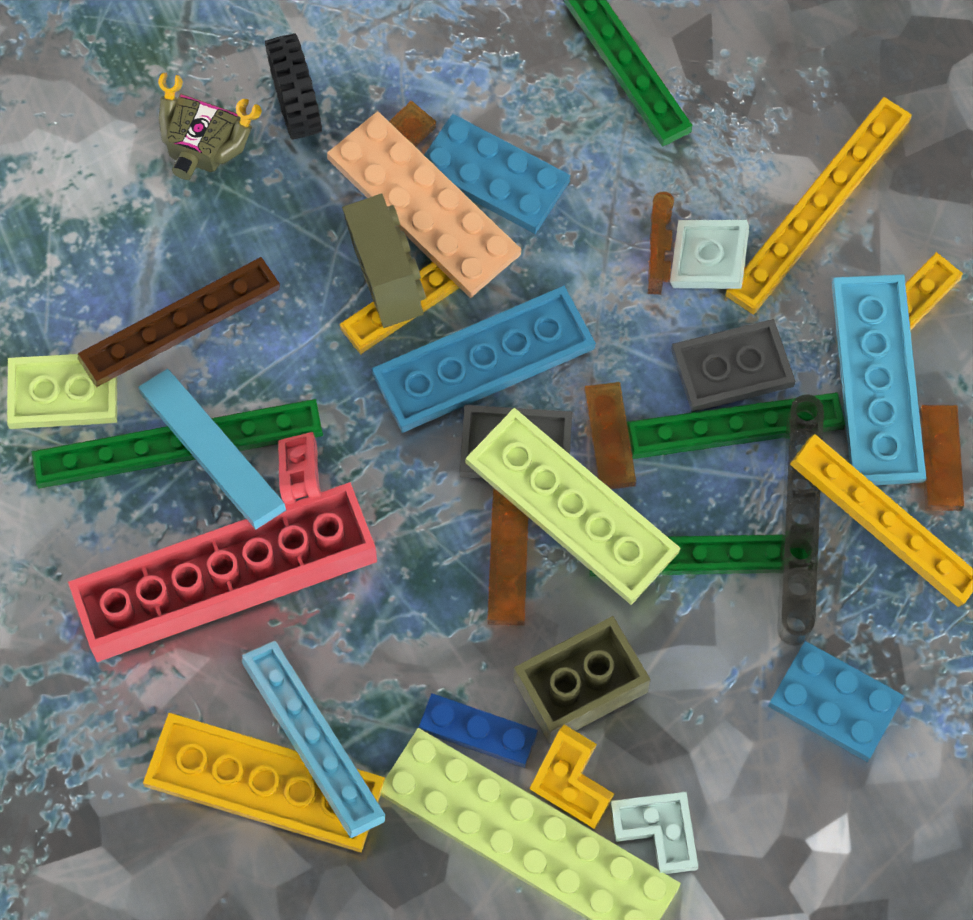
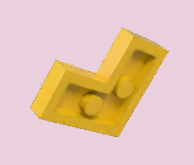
M564 724L558 731L529 789L595 829L601 821L614 793L582 774L597 744Z

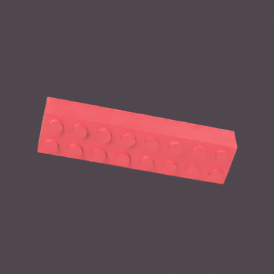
M351 482L321 492V497L313 499L306 497L296 501V503L285 505L286 511L256 530L247 519L68 581L90 649L96 661L100 662L376 563V547Z

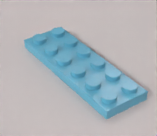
M903 274L835 277L832 280V292L849 463L874 485L924 483L926 471L905 276Z

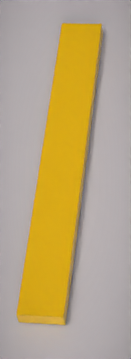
M883 97L744 268L742 289H727L725 296L754 315L909 123L912 114L886 97Z

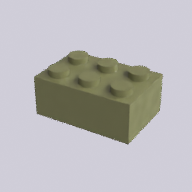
M381 193L343 206L342 210L353 248L383 328L424 315L421 300L426 299V295L420 281L421 275L415 258H411L409 253L410 247L404 231L401 232L398 226L400 222L394 205L387 207Z
M614 616L515 666L513 675L514 683L549 744L553 743L558 731L564 724L576 731L648 693L651 680Z

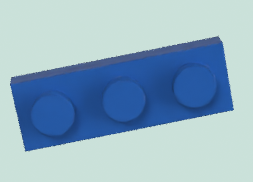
M431 693L418 727L433 737L522 768H526L538 735L537 729Z

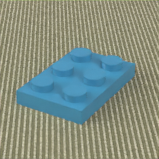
M804 641L769 702L768 707L868 762L901 704L904 695Z

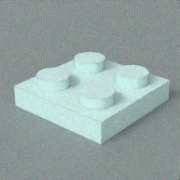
M678 220L670 278L672 287L742 289L749 234L748 221Z

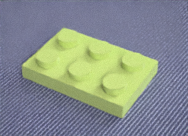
M78 354L8 358L7 424L9 429L117 423V377L96 387L80 364Z

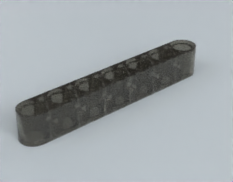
M809 394L801 395L792 402L786 425L777 630L781 640L792 646L801 645L809 638L814 628L816 617L821 491L790 465L798 453L795 449L797 445H804L814 434L823 440V404L818 398ZM800 411L808 412L814 419L811 421L802 420L798 417L797 413ZM804 479L809 482L811 488L799 489L793 481ZM795 513L804 514L809 519V523L798 524L794 521L792 515ZM801 548L806 551L808 558L796 559L790 550ZM791 583H799L805 587L807 593L796 595L791 592L789 585ZM790 618L799 619L804 623L805 629L795 631L789 627L787 620Z

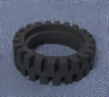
M296 33L266 40L265 47L271 76L291 140L322 132L318 104Z

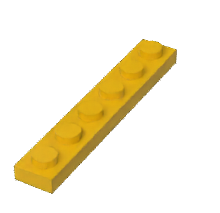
M816 434L811 436L791 461L790 465L954 605L960 607L965 604L973 592V568Z

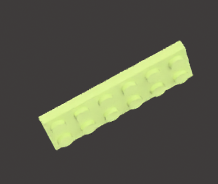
M515 408L466 457L465 463L630 605L635 602L680 552L681 548Z

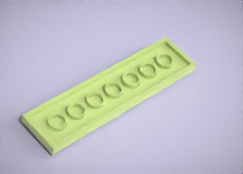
M420 728L416 730L385 778L381 790L383 798L587 920H661L680 888V882L665 873H659L658 869Z

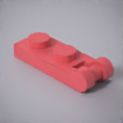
M310 432L278 440L279 488L285 505L296 503V499L306 496L309 499L321 497L318 477L317 443L314 433Z

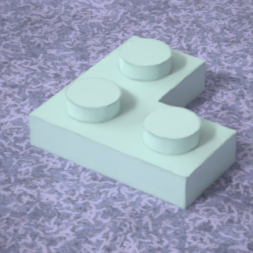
M687 792L610 801L615 842L653 837L659 873L670 874L698 869Z

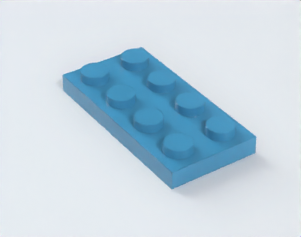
M453 113L424 154L470 200L534 234L537 233L570 183L571 175Z

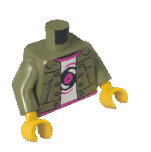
M167 73L160 75L158 83L160 88L165 91V95L160 98L158 121L161 140L167 145L169 156L176 160L172 168L174 175L184 180H190L196 167L208 172H214L220 164H225L243 152L252 129L250 122L251 120H256L261 115L262 110L259 105L254 104L251 113L247 115L246 107L249 104V99H241L236 105L235 113L181 93L176 98L175 92L179 91L183 85L182 78L176 75L175 85L169 88L166 84Z

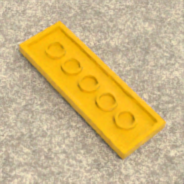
M168 713L143 781L144 787L362 853L369 830L353 838L349 837L296 750ZM357 769L376 801L379 802L385 777Z

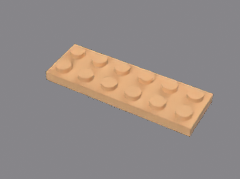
M378 111L327 152V159L367 198L382 193L387 207L394 205L400 225H398L400 230L404 231L405 235L468 297L472 298L521 255L522 249Z

